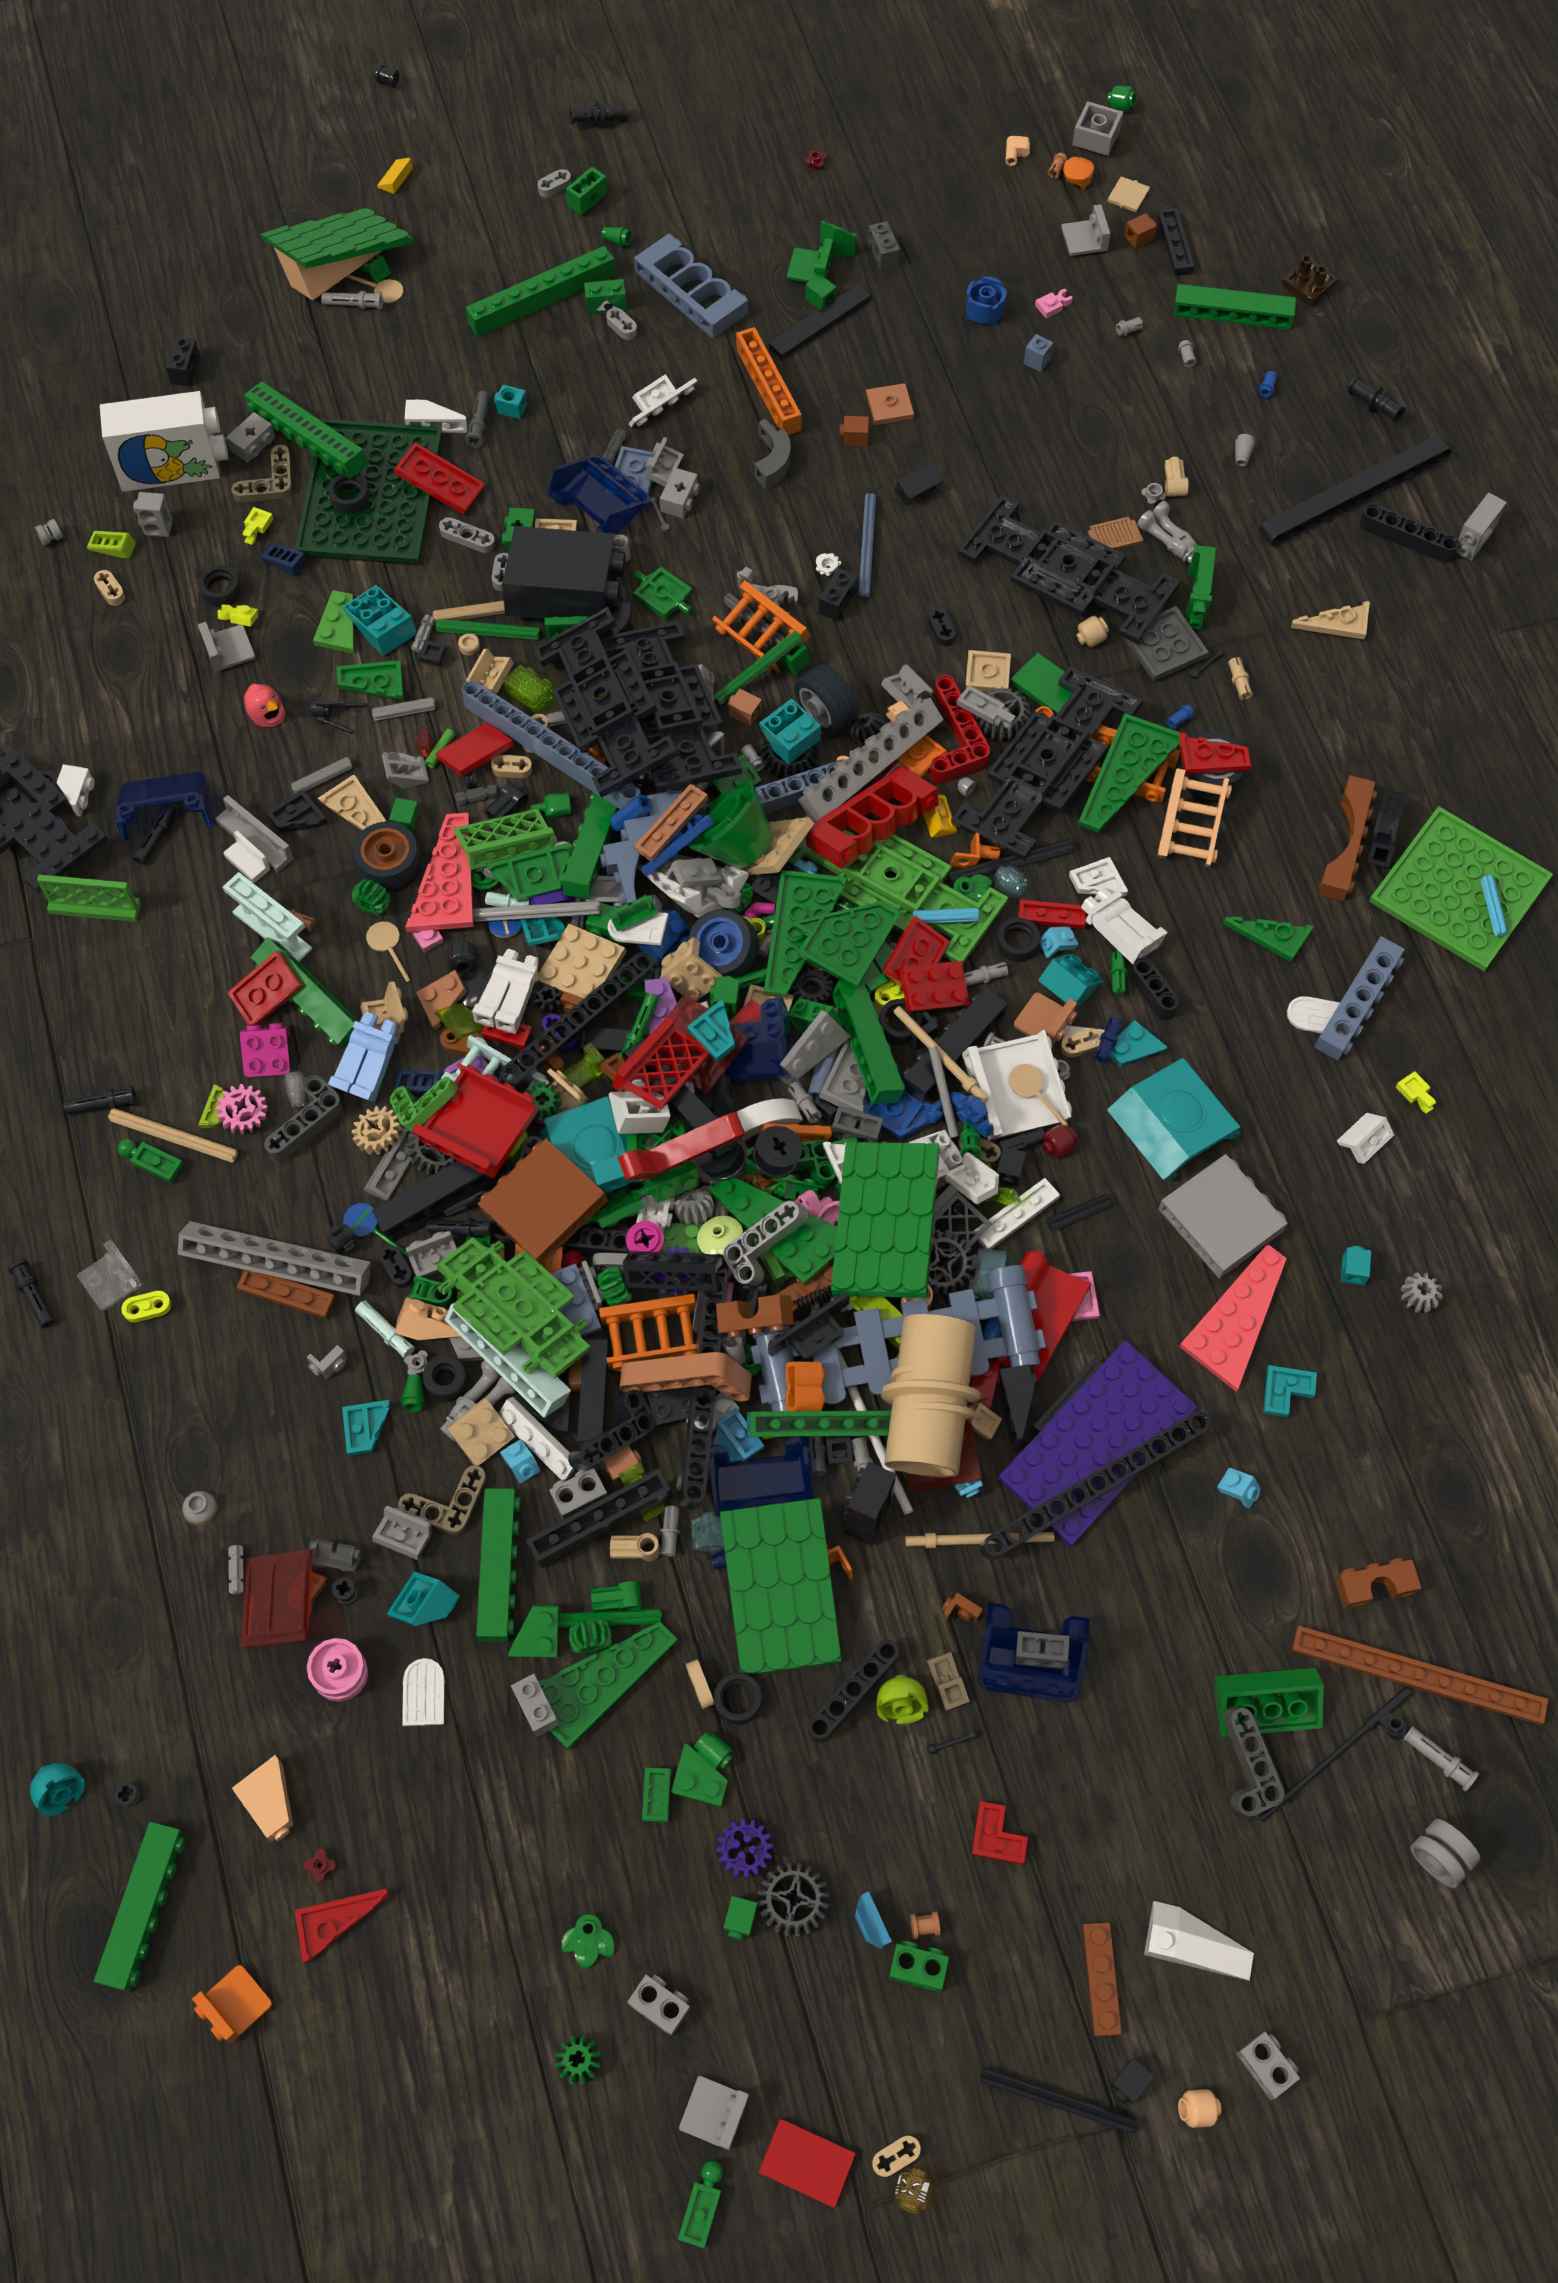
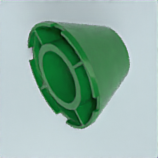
M749 781L736 784L737 789L732 792L728 790L723 792L700 814L703 818L709 815L714 823L696 837V840L689 846L692 850L739 869L755 862L767 850L772 842L773 834L757 790Z

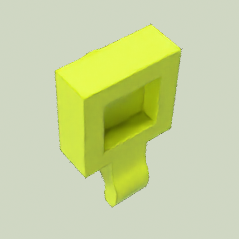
M253 507L244 521L246 528L243 536L247 537L245 543L253 545L256 541L257 533H265L273 520L272 513Z
M1415 1071L1397 1083L1396 1088L1411 1104L1417 1100L1421 1110L1426 1114L1434 1109L1433 1105L1436 1104V1101L1428 1094L1430 1086Z

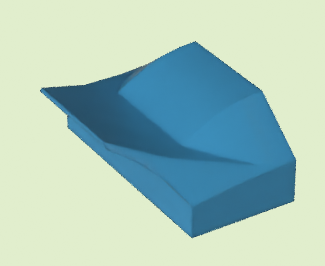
M737 1408L716 1421L717 1433L713 1444L728 1463L738 1460L745 1462L764 1449V1444L758 1437H747V1422Z
M870 1893L862 1894L858 1899L854 1917L865 1941L879 1949H883L891 1945L892 1941Z

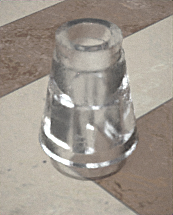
M302 1072L285 1074L283 1084L291 1107L304 1106V1082L306 1078L303 1077Z

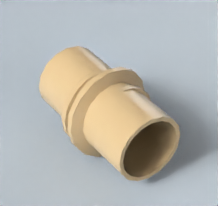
M914 1314L904 1317L897 1368L891 1372L890 1380L892 1383L883 1386L881 1391V1398L886 1403L892 1405L884 1463L888 1468L904 1473L930 1477H953L959 1474L965 1421L975 1418V1410L968 1408L967 1403L978 1401L981 1396L980 1391L969 1386L976 1327L972 1323L954 1317L933 1314Z

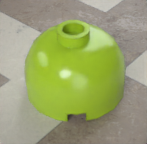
M903 1675L895 1676L885 1682L878 1692L876 1702L877 1713L886 1722H889L890 1718L898 1719L896 1721L897 1724L913 1723L924 1717L923 1712H928V1700L925 1690L918 1681Z

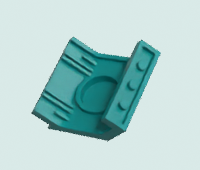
M1184 1058L1134 1085L1107 1109L1160 1177L1168 1181H1172L1178 1175L1176 1172L1193 1157L1224 1139L1235 1140L1241 1134L1238 1131L1240 1128L1238 1123Z
M609 1096L545 1118V1126L540 1130L542 1140L547 1139L596 1185L591 1164L627 1153V1134H618ZM628 1181V1183L640 1182L641 1186L644 1187V1181Z

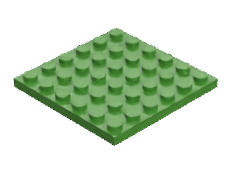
M1438 806L1376 889L1369 902L1480 970L1485 971L1553 874ZM1492 875L1495 879L1508 930L1504 936L1497 937L1494 935L1481 884L1484 876Z

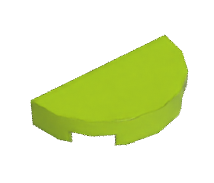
M214 1084L198 1124L200 1128H212L222 1123L219 1122L217 1116L219 1114L216 1112V1107L220 1106L218 1105V1098L224 1099L222 1087Z

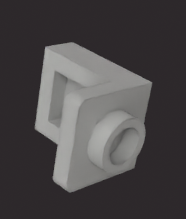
M337 1345L321 1362L309 1354L307 1356L310 1363L308 1368L316 1376L321 1374L328 1379L334 1372H339L345 1366L347 1356Z

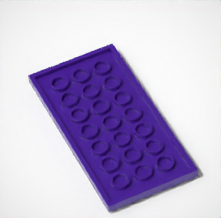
M1125 1340L997 1478L1032 1510L1187 1417L1197 1406ZM1152 1443L1153 1450L1157 1452L1160 1446ZM1132 1455L1133 1463L1141 1466V1459L1136 1455ZM1112 1467V1474L1117 1478H1121L1120 1470ZM1133 1477L1049 1528L1069 1547L1072 1546ZM1092 1479V1487L1096 1490H1101L1100 1482ZM1071 1492L1072 1500L1080 1503V1495L1077 1492ZM1051 1504V1512L1055 1515H1060L1058 1505Z

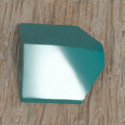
M557 917L520 919L528 946L558 940L565 931L563 922Z

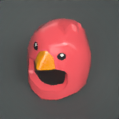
M252 684L249 686L244 695V704L251 720L261 727H275L281 724L285 717V709L277 692L266 684ZM279 705L277 716L272 719H266L264 715L269 711L278 709Z

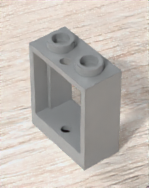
M1488 492L1464 524L1458 538L1459 547L1456 553L1472 561L1496 529L1507 503L1506 501Z

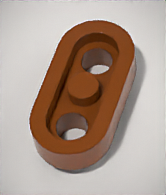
M448 1028L442 1032L440 1042L445 1051L467 1056L471 1050L466 1047L468 1037L471 1035L474 1038L479 1037L483 1040L484 1038L479 1033ZM451 1036L455 1037L453 1040H448Z

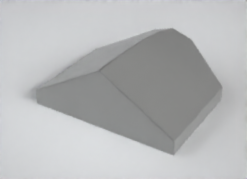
M384 752L382 754L386 777L392 783L402 789L428 783L429 779L422 756L414 757L397 752Z

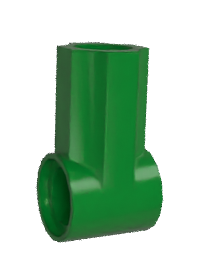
M628 1581L620 1583L615 1587L591 1589L593 1612L642 1609L640 1583Z

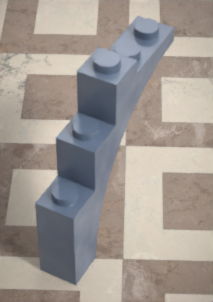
M685 789L648 795L647 797L651 800L653 809L644 817L624 821V827L620 830L622 842L603 845V854H600L602 868L606 867L608 875H614L616 886L620 885L619 899L621 905L628 904L629 906L636 900L634 878L638 864L643 856L635 851L634 845ZM701 808L695 815H700Z

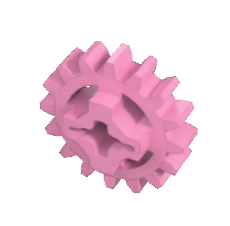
M240 1084L238 1090L231 1086L230 1093L223 1091L224 1099L218 1098V1105H220L216 1107V1112L219 1114L217 1115L218 1120L223 1122L225 1129L231 1126V1133H234L237 1129H240L241 1134H244L245 1129L252 1133L253 1126L260 1128V1120H266L265 1113L268 1112L267 1105H264L266 1104V1099L261 1097L260 1090L253 1092L252 1086H249L247 1090L244 1089L243 1084ZM252 1100L256 1103L258 1109L255 1108V1105L251 1104ZM226 1110H228L229 1113L232 1114V1119L228 1116Z

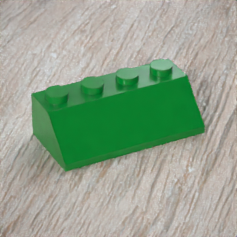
M1316 1668L1215 1676V1703L1221 1737L1230 1736L1223 1717L1225 1711L1233 1706L1245 1708L1252 1713L1260 1734L1323 1728L1324 1684ZM1237 1714L1238 1719L1235 1720V1723L1239 1724V1719L1242 1718V1716Z

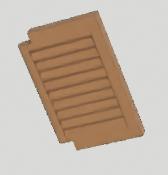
M1129 517L1092 525L1088 531L1090 538L1115 550L1141 544L1144 541L1135 520H1130Z

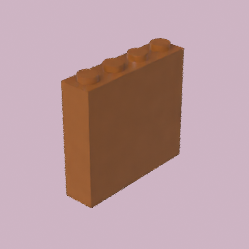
M545 1139L537 1143L525 1159H520L508 1175L502 1176L491 1191L484 1193L478 1205L481 1211L491 1221L495 1222L511 1240L542 1265L608 1199L605 1193Z

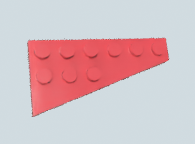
M468 813L446 814L439 833L438 843L433 849L431 862L428 864L418 891L419 895L416 903L413 904L411 917L405 926L406 932L474 927L471 870L468 866V859L454 834V828L469 825ZM470 833L462 834L470 837Z
M1269 1244L1264 1247L1180 1344L1181 1349L1236 1392L1239 1389L1287 1259Z

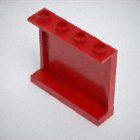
M458 1063L456 1066L460 1070V1074L454 1081L458 1085L456 1093L428 1119L424 1127L416 1124L412 1132L420 1142L494 1178L539 1111V1108L534 1102L535 1098L526 1092L521 1094L508 1083L503 1085L490 1074L484 1076L475 1067L469 1064L464 1066Z

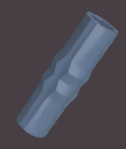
M841 1045L813 1068V1076L808 1094L814 1100L821 1093L839 1055Z

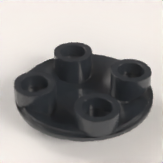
M476 968L460 977L467 990L460 1000L465 1008H474L479 1003L492 976V971Z

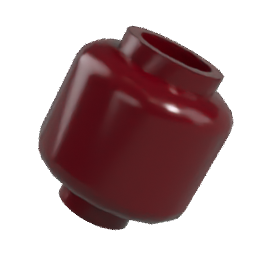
M1062 1124L1044 1133V1143H1042L1044 1152L1058 1159L1069 1154L1076 1148V1142L1078 1141L1076 1133L1070 1126L1066 1127Z

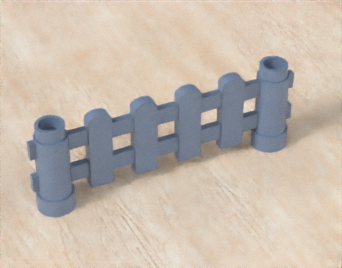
M1006 1266L986 1273L990 1293H993V1299L975 1302L973 1289L949 1293L951 1307L928 1311L926 1300L923 1298L901 1303L902 1317L880 1321L878 1308L854 1312L856 1326L842 1328L844 1336L813 1357L814 1362H821L825 1372V1378L821 1386L822 1392L825 1395V1404H840L846 1398L845 1388L867 1383L871 1394L881 1396L883 1386L892 1383L890 1380L891 1372L897 1368L898 1358L888 1360L884 1339L901 1336L904 1317L914 1314L954 1317L972 1323L976 1327L971 1377L981 1376L988 1371V1359L1007 1356L1010 1359L1011 1367L1029 1364L1030 1368L1041 1365L1038 1352H1040V1349L1046 1348L1042 1329L1035 1330L1031 1310H1036L1037 1305L1034 1292H1027L1026 1290L1028 1283L1024 1266ZM998 1317L1002 1337L984 1341L980 1320ZM790 1325L785 1326L784 1331L771 1332L770 1328L764 1329L763 1334L752 1335L757 1344L756 1346H751L754 1365L761 1364L764 1385H759L762 1404L768 1403L772 1408V1412L787 1411L786 1364L787 1362H795L794 1357H799L800 1355L790 1344L771 1357L768 1354V1344L775 1335H782L787 1332ZM860 1344L864 1365L841 1369L837 1349Z

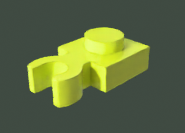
M223 604L222 610H218V619H231V623L251 627L258 618V609L250 608L246 605L232 608L230 605Z

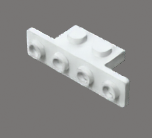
M665 374L634 394L632 398L642 413L630 421V427L636 424L638 427L648 420V416L651 414L656 416L664 410L663 406L666 404L671 406L679 400L678 397L684 394L687 396L695 389L693 386L697 383V379H692L676 390Z

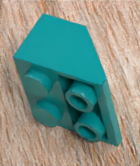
M792 698L759 723L774 752L788 765L821 740V725Z
M1073 954L1052 959L1038 980L1065 1003L1070 998L1077 1003V1006L1082 1005L1104 982L1099 978L1098 972L1084 966L1082 960Z

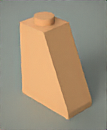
M274 1755L232 1788L264 1835L271 1842L275 1839L276 1841L283 1839L290 1832L289 1828L293 1826L283 1764Z

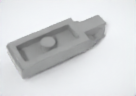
M968 685L957 700L958 706L994 725L999 726L1000 724L1007 729H1011L1015 724L1016 717L1008 712L1009 710L1005 708L1004 703Z

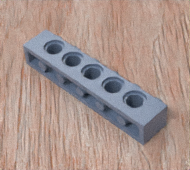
M1382 936L1379 938L1318 1038L1314 1048L1336 1060H1339L1342 1054H1348L1353 1045L1350 1040L1353 1036L1357 1038L1364 1027L1360 1025L1362 1020L1368 1021L1374 1011L1371 1008L1373 1002L1378 1004L1384 994L1381 991L1382 987H1388L1394 977L1391 972L1393 969L1398 971L1403 963L1404 958L1401 955L1405 950L1404 948ZM1348 1014L1353 1015L1355 1018L1349 1017ZM1337 1031H1342L1345 1035H1341Z

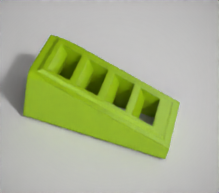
M94 531L87 549L129 559L136 542L129 533Z

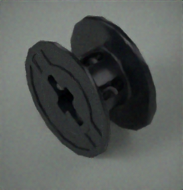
M776 1125L767 1127L759 1134L757 1143L752 1150V1159L755 1167L769 1177L781 1178L788 1176L795 1170L802 1154L801 1140L793 1130L787 1127Z
M737 1139L735 1140L736 1145L719 1157L715 1158L708 1152L697 1157L696 1162L710 1177L716 1180H728L742 1171L746 1163L747 1152L743 1143Z

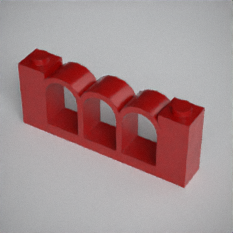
M901 766L814 822L815 824L805 836L806 846L843 869L857 860L858 855L869 852L873 847V840L880 841L890 838L896 831V825H908L914 822L919 814L925 815L939 806L938 788ZM894 797L905 805L895 806L887 801ZM872 812L883 820L874 821L864 816ZM850 827L860 835L851 836L841 831Z

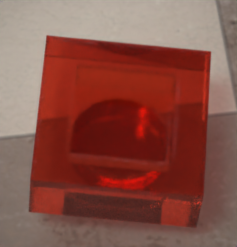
M428 726L419 727L420 736H416L417 749H421L423 757H428L431 753Z

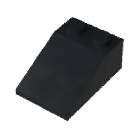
M1029 1364L1000 1369L996 1384L1013 1453H1018L1032 1396L1035 1393L1034 1387L1037 1386L1036 1374L1034 1371H1030Z

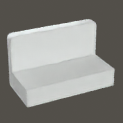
M236 831L233 833L236 842L223 852L224 856L249 880L255 883L270 871L268 861L262 852L241 833Z
M1366 1113L1337 1142L1341 1146L1351 1148L1357 1162L1364 1164L1394 1136V1133L1386 1117Z

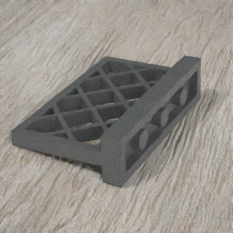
M952 1184L935 1201L934 1238L935 1222L938 1219H949L950 1238L954 1233L966 1235V1245L963 1249L971 1247L992 1225L988 1219L958 1193V1190ZM957 1199L965 1206V1215H951V1205ZM948 1210V1215L942 1216ZM968 1210H970L974 1215H968ZM965 1218L966 1232H952L951 1219ZM968 1218H978L985 1225L979 1231H969ZM969 1235H975V1236L969 1241ZM949 1245L950 1249H942L943 1252L950 1253L956 1250L952 1249L951 1245ZM957 1258V1260H955L951 1264V1267L959 1260V1258ZM934 1270L933 1280L938 1282L943 1276L941 1273L937 1275L936 1270Z

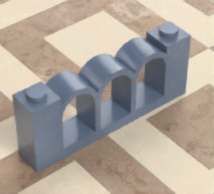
M670 233L634 257L635 272L713 339L748 315V300L746 296L740 294L736 289L731 291L726 281L712 278L711 269L703 263H694L693 254L688 249L683 248L680 240L675 239ZM673 265H685V267L669 278L663 274L665 270ZM690 281H704L688 293L681 289ZM717 295L722 297L707 309H704L699 304L710 296Z

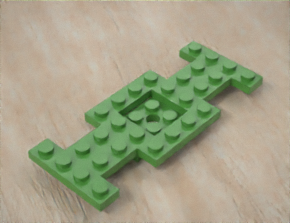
M846 829L841 831L844 834L855 836V834ZM895 834L885 840H873L874 844L869 852L858 855L857 860L843 869L807 847L805 837L787 860L794 865L805 856L839 875L838 877H847L848 882L839 898L854 907L882 901L900 911L901 914L893 929L902 934L913 917V911L978 908V921L926 923L951 938L942 956L951 962L962 961V965L1008 902L1007 896L991 887L988 888L977 903L943 884V881L948 876L952 866ZM892 871L895 872L897 876L894 878H888L885 876V874L887 872Z

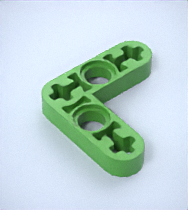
M444 1077L417 1102L413 1094L404 1086H401L390 1096V1103L400 1124L412 1132L416 1124H424L453 1097L458 1085L449 1077Z

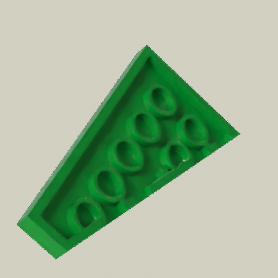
M1124 713L1079 819L1078 826L1099 833L1180 745L1178 738L1180 732Z
M781 870L764 986L765 996L787 998L806 962L805 959L797 954L807 936L792 928V924L794 921L831 913L848 882L847 877Z
M734 1177L728 1180H719L709 1189L710 1193L747 1230L781 1204L785 1203ZM808 1213L807 1220L801 1226L768 1249V1251L806 1286L834 1261L837 1227ZM775 1222L772 1226L773 1232L777 1230V1222Z
M658 1622L598 1654H594L561 1670L560 1673L546 1680L539 1681L538 1683L559 1726L549 1731L569 1750L678 1642V1639L661 1622Z

